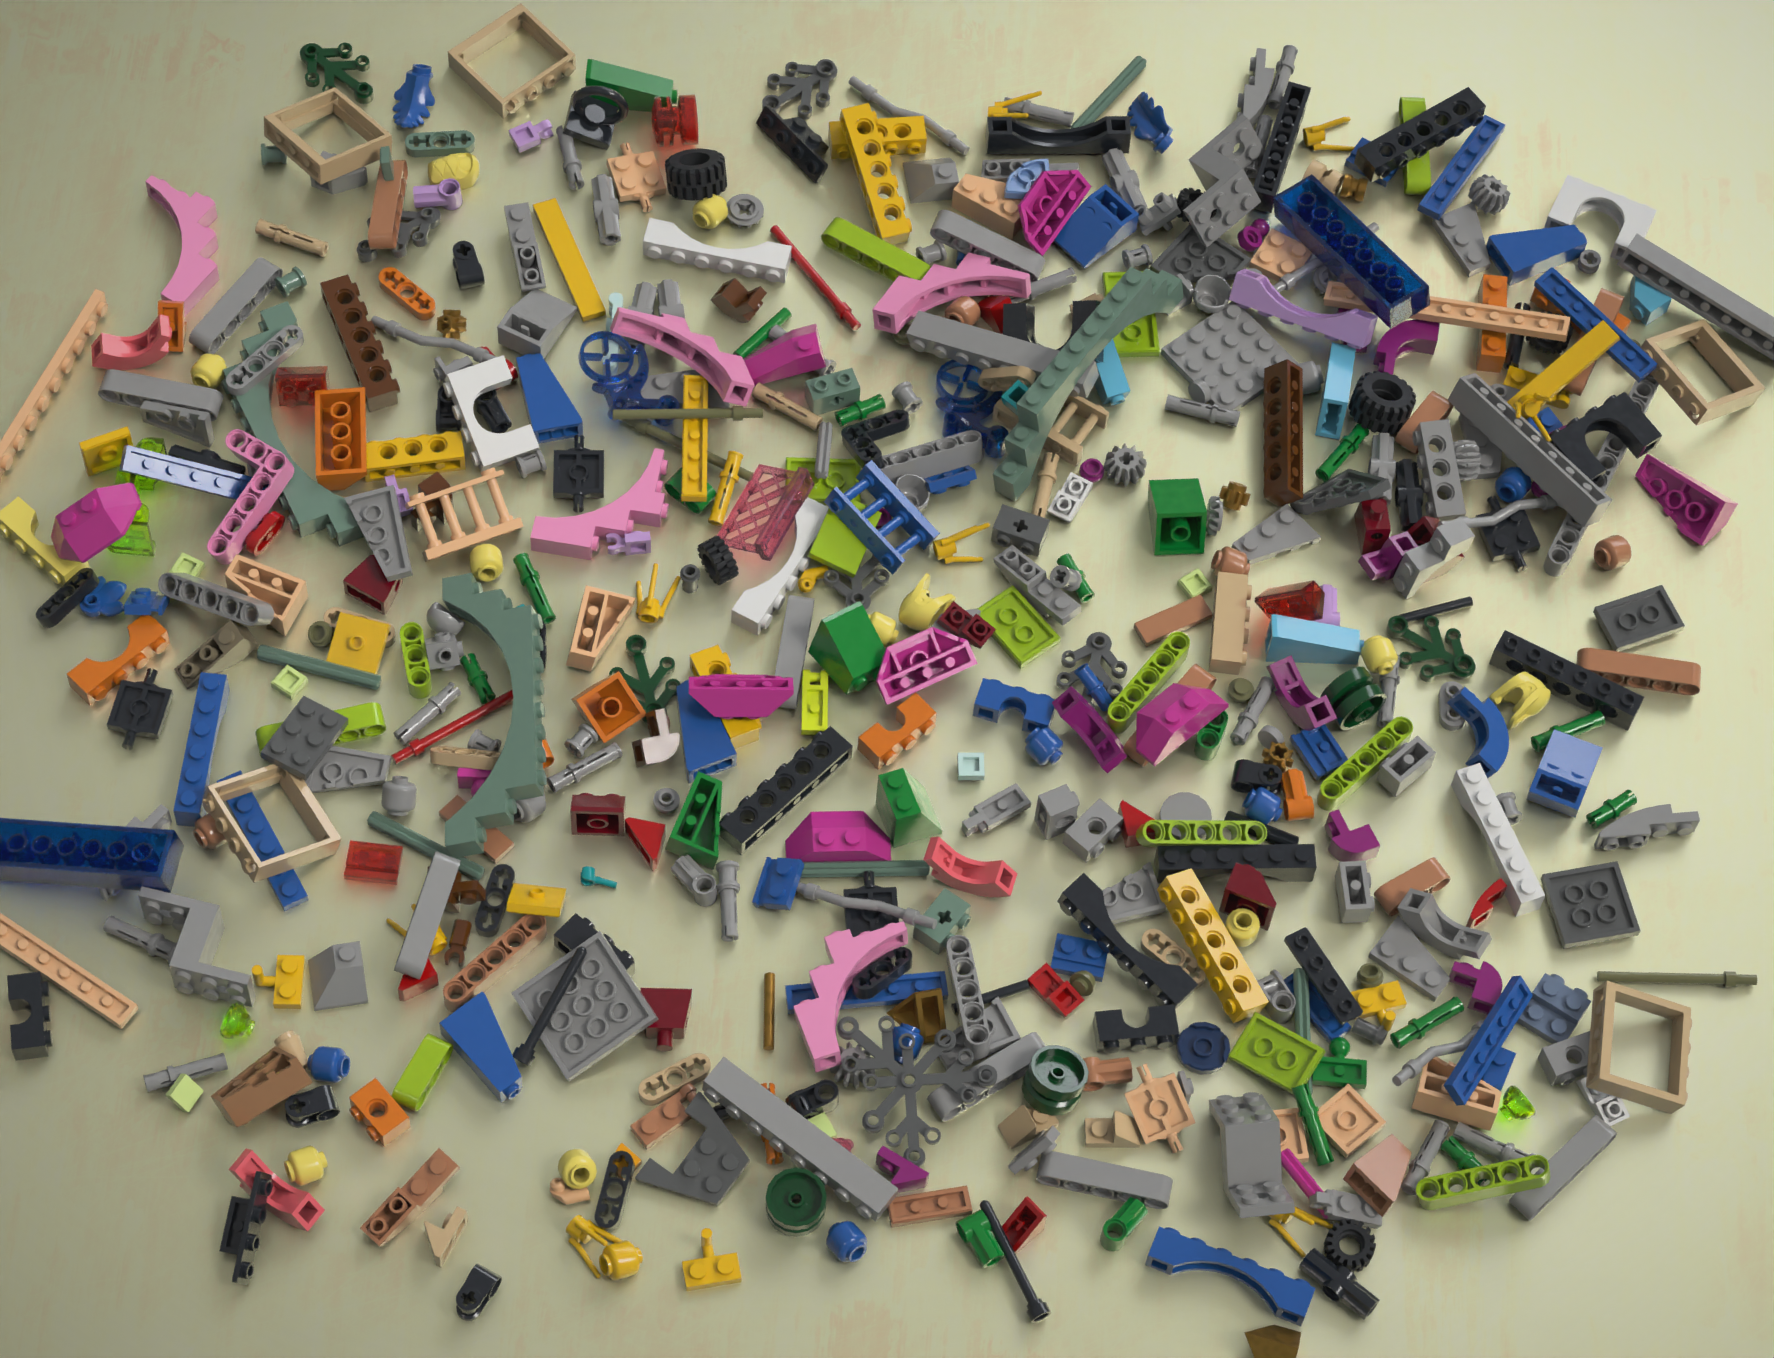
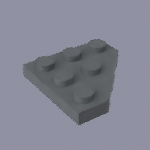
M1188 225L1150 266V270L1157 274L1164 270L1174 276L1181 273L1191 283L1197 282L1206 275H1218L1225 280H1234L1238 271L1246 269L1250 265L1251 258L1221 238L1215 240L1208 247L1204 246L1193 227Z
M1347 469L1304 493L1303 499L1290 503V506L1295 512L1309 515L1326 509L1378 499L1383 496V492L1391 488L1389 479Z

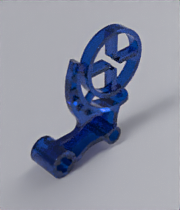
M609 331L595 332L583 341L578 355L579 364L583 372L589 378L596 381V383L592 384V390L596 393L604 394L609 406L608 417L613 420V410L679 409V401L672 395H663L660 399H646L642 397L641 390L646 383L649 372L648 358L642 344H638L636 348L632 349L623 337ZM601 339L602 353L584 352V348L590 342ZM608 340H612L618 343L625 350L626 354H611L610 358L604 361V375L598 374L588 366L586 361H601L603 355L607 356L609 352ZM637 354L638 370L632 377L629 372L633 366L634 355ZM610 361L628 362V367L624 372L611 376ZM624 378L628 380L620 384H613L623 380ZM654 419V421L659 425L668 426L674 419Z
M956 360L944 363L939 368L936 376V389L941 397L935 401L936 406L946 412L942 435L948 437L965 431H978L981 433L983 449H985L987 455L993 458L1004 456L1006 453L1004 439L1009 434L1008 430L1000 425L988 428L979 423L982 419L993 413L994 406L999 399L1001 400L1003 391H994L988 399L983 401L988 395L989 390L982 388L977 382L968 380L972 370L981 374L982 370L970 364L963 365ZM956 367H966L962 381L967 382V389L979 392L980 394L974 397L961 398L960 395L964 384L960 382L959 376L946 371ZM940 379L958 385L954 395H951L943 388Z

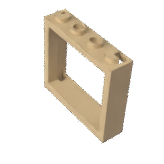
M521 3L448 51L449 67L502 118L515 113L522 105L528 101H533L540 93L552 88L558 81L565 76H570L576 70V55ZM523 27L558 62L505 98H502L467 64Z
M335 87L264 116V136L320 185L380 160L381 147L389 146L392 155L393 141L389 131L381 127L373 118L368 116L359 106L355 105ZM335 113L368 142L325 160L292 130Z
M1705 319L1648 338L1640 347L1657 363V367L1650 374L1696 426L1755 404L1765 390L1760 381ZM1690 341L1735 393L1707 403L1662 350Z
M274 764L209 785L202 800L205 811L213 817L217 830L224 835L230 851L236 854L241 862L244 873L249 875L253 883L334 855L342 839L304 779ZM280 783L317 843L261 862L223 802Z
M1605 981L1593 990L1586 1087L1670 1114L1685 1106L1688 1098V1093L1686 1092L1687 1078L1689 1076L1688 1055L1691 1050V1044L1689 1043L1692 1027L1691 1008L1610 981ZM1615 1002L1672 1020L1668 1092L1610 1074Z

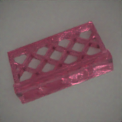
M759 464L753 474V478L746 485L717 536H720L729 548L757 553L762 560L771 561L792 525L796 513L815 485L808 469L798 467L797 471ZM763 473L773 476V478L759 483ZM788 478L791 479L788 485L780 487L779 482ZM775 484L777 485V490L764 495V489ZM760 491L762 497L748 502L751 495ZM781 496L777 504L769 507L768 501ZM765 503L766 509L753 514L751 509ZM749 510L751 516L740 521L736 520L740 514ZM770 515L766 523L758 526L757 520ZM754 522L755 528L744 533L741 532L740 528ZM738 530V536L726 539L727 534ZM759 534L754 544L745 542L746 539Z

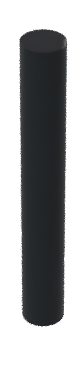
M1469 596L1407 612L1399 616L1404 617L1409 623L1424 619L1427 616H1436L1473 606V600Z
M1023 980L981 994L983 1004L990 1003L998 996L1002 999L1029 990L1028 981ZM952 1003V1011L956 1014L958 1013L956 1003Z

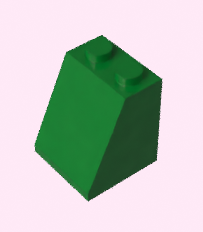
M1199 479L1149 480L1148 509L1154 555L1203 554L1207 510Z
M858 601L821 619L808 652L847 695L855 690L860 691L867 684L876 681L885 647L864 606Z
M904 768L878 775L876 807L893 848L942 834V828L926 789Z

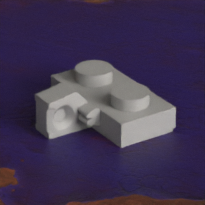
M1051 1126L1047 1131L1043 1130L1031 1144L1014 1157L1008 1165L1009 1169L1014 1174H1017L1021 1169L1028 1171L1037 1163V1156L1041 1153L1046 1156L1057 1146L1055 1140L1060 1135V1132L1054 1126Z

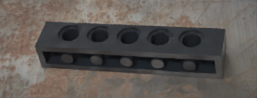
M1288 82L1253 186L1261 200V203L1254 209L1272 213L1308 105L1311 87Z
M1467 87L1358 148L1354 164L1371 183L1379 178L1383 179L1391 171L1405 167L1414 158L1424 156L1428 150L1442 146L1451 137L1461 135L1465 129L1480 124L1484 118L1486 105Z
M1504 630L1489 662L1490 665L1513 676L1521 672H1528L1539 679L1551 691L1552 695L1590 713L1599 710L1606 721L1627 731L1644 699V696Z
M831 726L824 732L819 731L813 737L812 742L806 748L801 747L788 764L783 763L770 780L765 779L762 781L753 795L744 797L736 810L732 813H726L719 822V836L742 856L852 758L853 745ZM818 754H823V755H825L826 757H825V758H818V757H816V755H818ZM801 770H804V771H807L808 773L802 775V774H799V773H797V772H798V771H801ZM780 787H788L789 790H787V791H782V790H780L779 788H780ZM769 803L771 806L762 807L760 804ZM745 819H749L753 822L750 824H745L742 821Z

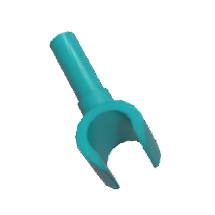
M589 866L582 868L581 883L584 886L601 884L616 889L617 882L595 876V868Z

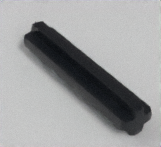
M1228 811L1224 818V821H1256L1233 811ZM1264 824L1267 829L1265 841L1273 844H1298V836ZM1249 828L1248 834L1257 837L1256 832Z

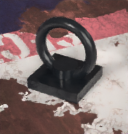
M586 86L578 91H574L571 95L563 134L607 150L611 143L615 124L623 121L628 115V103L618 92L603 86ZM598 95L609 98L612 101H614L618 105V107L590 96Z

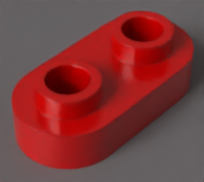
M276 511L265 514L258 528L247 535L245 539L246 550L255 556L260 555L281 531L285 517Z

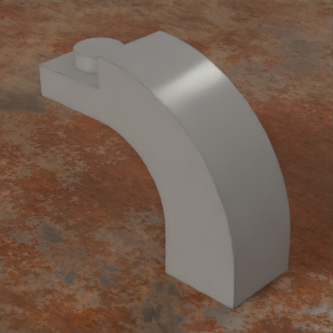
M1410 888L1397 907L1405 923L1419 938L1450 957L1460 960L1465 955L1480 959L1492 940L1488 932L1460 925L1447 917L1440 910L1431 893Z

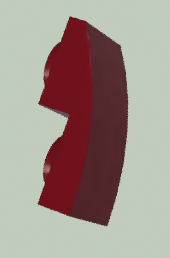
M954 601L936 622L951 634L968 640L970 645L979 649L982 648L996 630L978 614H975L973 617Z

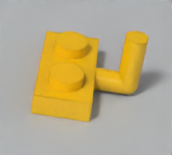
M277 955L276 976H264L260 965L252 967V975L256 986L275 987L274 1008L301 1009L305 970L304 955Z
M1398 980L1380 984L1377 987L1351 992L1363 1010L1362 1015L1359 1017L1363 1019L1377 1015L1380 1026H1384V1029L1387 1031L1391 1030L1396 1018V1014L1393 1011L1404 1009L1407 1005Z
M709 1228L703 1229L701 1231L703 1258L682 1261L686 1291L740 1283L742 1278L737 1252L714 1256L712 1231Z

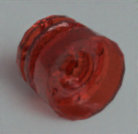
M695 94L679 95L677 106H673L670 96H666V107H662L660 96L654 97L651 120L652 132L656 139L657 147H664V136H668L669 146H673L675 135L680 136L682 145H698V117Z

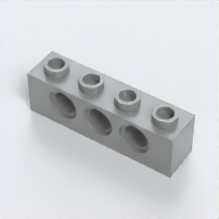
M1449 419L1420 422L1415 431H1413V443L1415 446H1418L1417 466L1419 469H1422L1423 478L1421 479V485L1428 501L1425 504L1426 515L1438 518L1440 521L1455 520L1456 517L1465 516L1466 510ZM1428 445H1435L1439 452L1431 451ZM1433 468L1440 469L1443 476L1436 475L1433 472ZM1437 492H1444L1447 500L1440 499Z

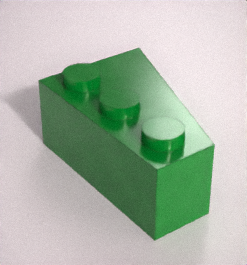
M698 771L665 847V850L679 856L689 855L696 863L712 870L716 865L719 855L718 841L720 835L722 781Z

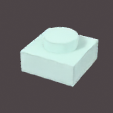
M958 753V780H984V753Z

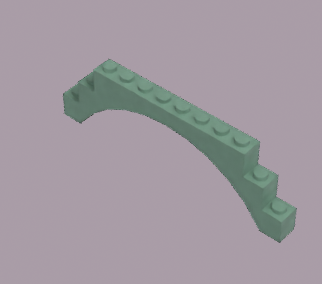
M1133 267L1127 270L1016 403L1019 422L1004 439L1007 457L993 473L996 492L1015 502L1030 485L1039 455L1051 427L1080 377L1106 345L1128 325L1143 316L1156 312L1170 314L1184 298L1182 279L1164 270H1161L1159 274L1147 268L1144 272Z
M288 301L260 311L261 322H258L261 333L241 340L243 350L240 351L242 361L247 359L288 325L298 326L297 319ZM288 336V340H289L290 338H293V339L295 340L296 336H295V337ZM275 348L267 352L272 357L278 356L281 353L279 349ZM239 364L223 369L225 380H222L221 383L226 395L231 394L227 389L226 377ZM253 364L249 367L253 372H258L263 368L260 364ZM279 366L247 393L240 396L231 394L233 410L236 414L240 413L242 416L240 422L243 430L282 452L294 466L293 477L278 497L283 511L288 510L290 514L288 520L293 530L297 529L301 538L326 528L330 538H335L339 547L363 538L364 535L345 498L332 493L311 479L292 460L278 437L272 420L271 399L273 383ZM280 464L276 470L280 469L283 464Z
M472 573L442 578V600L451 613L479 627L499 646L510 670L513 706L511 725L505 745L493 770L475 795L445 822V847L453 858L484 853V842H487L485 829L513 825L514 814L517 813L516 801L544 796L543 786L547 784L546 773L543 770V763L546 762V753L542 747V740L546 738L545 729L542 724V718L545 717V708L541 702V695L545 693L544 684L541 680L544 665L540 657V651H543V641L540 636V629L543 628L542 617L535 612L532 605L513 608L511 599L505 596L502 589L483 592L481 583L476 581Z

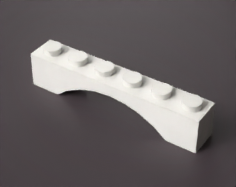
M649 218L643 239V255L653 259L660 258L675 263L695 265L699 268L716 269L724 273L731 272L750 278L766 279L770 282L785 283L791 262L792 246L767 241L748 248H717L692 239L673 222Z
M809 497L806 498L795 515L796 543L788 562L771 579L742 593L731 610V623L757 636L763 628H768L772 621L773 612L775 609L779 610L785 601V594L788 590L792 591L798 581L797 576L801 571L804 572L808 568L810 563L808 554L829 507Z
M1478 763L1456 770L1451 786L1461 806L1475 820L1491 849L1500 877L1507 884L1504 894L1515 917L1539 910L1545 894L1481 764Z

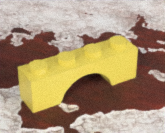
M19 496L0 511V534L4 538H11L16 548L24 554L26 552L30 555L32 562L39 569L44 568L56 584L61 583L64 585L79 570L90 568L88 561L81 563L60 559L54 545L44 544L35 537L36 529L39 526L36 511Z

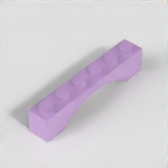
M1245 268L1236 273L1229 300L1236 302V305L1240 308L1256 309L1258 314L1262 316H1275L1280 318L1282 323L1289 325L1295 323L1302 326V329L1307 332L1316 333L1317 331L1323 333L1325 338L1333 341H1345L1349 347L1361 349V347L1364 348L1370 344L1378 319L1377 315L1357 308L1335 314H1320L1304 310L1285 299L1272 286L1267 276Z

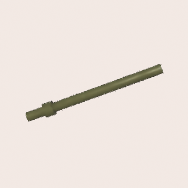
M743 406L708 409L613 410V420L733 418V421H743V418H763V408H743Z
M620 419L635 427L636 431L644 435L648 433L682 450L681 438L652 425L650 420ZM707 451V462L724 469L726 460ZM740 467L738 476L750 482L754 473Z
M1598 971L1597 981L1721 984L1724 987H1736V985H1757V975L1736 974L1733 971H1724L1723 974Z

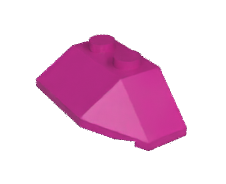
M1078 170L1042 171L1018 205L1025 240L1041 256L1045 254L1091 188V185Z
M125 483L96 488L56 515L51 539L58 557L64 560L85 563L122 538L130 527L136 511H139L142 506L134 484Z
M930 627L885 648L876 683L885 704L888 705L978 663L968 640Z
M712 674L689 677V694L714 717H721L723 719H732L734 717L759 719L760 717H768L794 694L792 677L783 678L774 675Z
M1173 683L1137 712L1136 752L1155 767L1227 709L1229 704L1211 689Z
M864 811L810 812L785 840L786 858L801 859L803 862L891 860L890 838Z

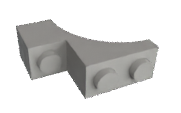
M1461 517L1438 526L1430 542L1405 552L1392 579L1395 588L1402 593L1405 599L1413 597L1423 582L1438 568L1469 549L1475 535Z

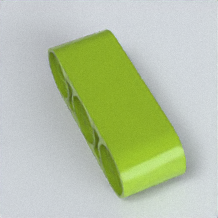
M408 622L400 629V641L410 695L414 698L424 699L430 695L432 683L423 630L419 624ZM409 637H416L414 640H408ZM413 659H420L418 662H412ZM418 681L424 682L423 684H415Z
M428 1033L396 1084L392 1098L398 1104L417 1112L451 1057L454 1045Z

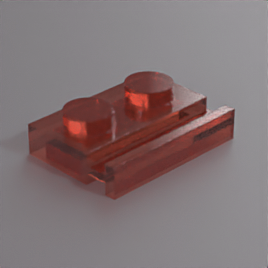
M350 840L344 879L397 885L403 856V846Z

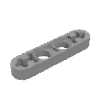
M296 325L284 327L233 369L226 377L228 391L236 396L247 393L296 352L304 342L301 328ZM288 336H291V337H295V336H296L297 339L294 340L293 338H290V339L288 340ZM274 348L279 349L281 351V353L275 357L269 356L267 354L269 350ZM253 364L263 366L258 372H253L249 369Z

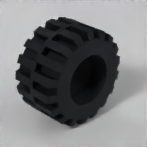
M702 148L688 149L671 155L665 161L668 193L674 198L690 201L703 200L705 197L712 198V194L719 195L727 188L725 158L718 151Z
M1367 372L1357 381L1349 401V413L1354 417L1356 423L1362 424L1361 427L1367 428L1371 432L1395 434L1400 431L1410 418L1416 403V394L1412 392L1413 388L1407 385L1404 379L1398 378L1399 376L1391 375L1388 372Z

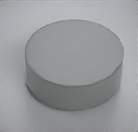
M1197 379L1189 384L1188 391L1194 401L1206 403L1211 399V390L1206 382Z
M1266 725L1258 733L1260 743L1269 750L1271 742L1275 744H1282L1284 742L1282 733L1273 726Z

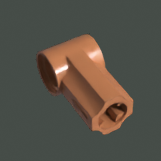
M1098 1057L1083 1058L1089 1071L1087 1083L1083 1091H1096L1105 1085L1132 1082V1065L1129 1057L1100 1060Z

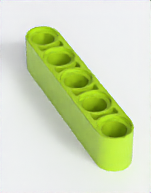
M1400 97L1399 125L1426 111L1425 98ZM1429 150L1424 156L1414 158L1402 168L1405 195H1426L1430 190Z
M840 217L834 218L821 235V240L827 247L893 282L899 275L921 281L931 268L926 262Z
M1178 631L1171 633L1110 704L1105 722L1115 734H1120L1127 730L1137 718V712L1154 698L1186 660L1190 639L1185 633ZM1173 646H1178L1182 649H1176ZM1163 663V664H1165V665H1167V666H1166V667H1163V666H1160V665H1158V664ZM1143 681H1150L1153 684H1146ZM1129 698H1134V699H1136L1137 701H1136V702H1132V701L1129 700ZM1113 716H1120L1123 719H1115Z
M371 702L333 710L348 718L347 727L333 745L374 737L386 731V724L379 703ZM283 722L265 725L255 731L260 756L262 749Z
M1402 716L1394 718L1322 782L1318 792L1317 804L1319 807L1326 811L1335 810L1380 770V764L1386 758H1391L1404 743H1409L1413 732L1412 722ZM1395 731H1401V732H1403L1404 734L1401 735V734L1396 733ZM1378 746L1385 747L1387 750H1382ZM1361 762H1367L1369 765H1363ZM1343 777H1348L1352 781H1346ZM1325 793H1332L1334 797H1330Z
M1150 820L1142 824L1136 831L1137 841L1145 847L1259 845L1267 837V829L1259 821ZM1147 827L1155 831L1156 836L1154 840L1146 835ZM1173 827L1180 831V840L1172 836L1171 831ZM1198 828H1202L1206 832L1205 840L1198 837ZM1223 828H1227L1231 832V840L1224 838L1222 834ZM1249 828L1256 832L1257 838L1255 841L1248 836Z
M1531 1155L1424 1178L1416 1186L1418 1202L1423 1209L1436 1210L1545 1186L1550 1180L1549 1163L1541 1155ZM1540 1167L1544 1169V1172L1540 1175H1534L1531 1173V1170ZM1509 1173L1517 1175L1512 1181L1504 1179V1176ZM1481 1179L1490 1181L1487 1186L1481 1187L1477 1185V1182ZM1453 1185H1461L1463 1187L1459 1192L1450 1191ZM1428 1190L1436 1192L1431 1198L1422 1196Z

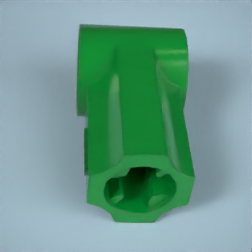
M1130 1197L1117 1213L1105 1222L1100 1235V1243L1104 1249L1113 1252L1121 1249L1125 1240L1148 1215L1149 1211L1140 1200ZM1114 1231L1118 1233L1120 1237L1112 1238L1108 1235V1232Z
M978 1210L955 1222L960 1237L966 1244L969 1243L983 1268L992 1267L1004 1258L1003 1251L991 1233L990 1222L982 1210Z

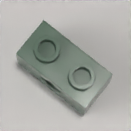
M849 368L806 380L805 399L811 412L816 415L824 414L854 405V402L860 400V385L853 369Z
M944 888L923 914L937 919L936 928L933 930L916 924L913 930V938L939 955L944 948L947 949L948 939L955 936L959 929H965L970 922L971 905Z

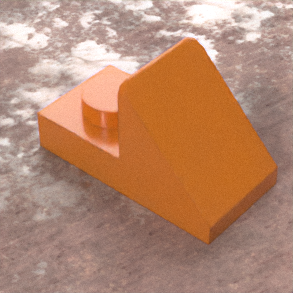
M159 300L158 316L159 314L169 316V325L172 328V336L168 341L169 351L183 352L187 322H184V301Z

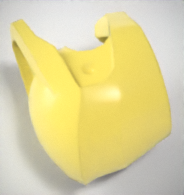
M928 573L923 576L916 588L903 599L899 608V621L918 631L930 628L938 617L956 600V597L949 593L937 598H929L930 574Z
M1521 672L1492 693L1489 699L1494 704L1513 703L1515 705L1512 710L1514 715L1507 725V729L1510 731L1527 718L1541 712L1550 700L1551 691L1536 677L1528 672Z

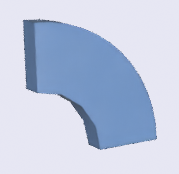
M1035 159L1025 162L1021 167L1013 171L1007 179L1004 198L1023 199L1041 172L1050 171L1048 159Z

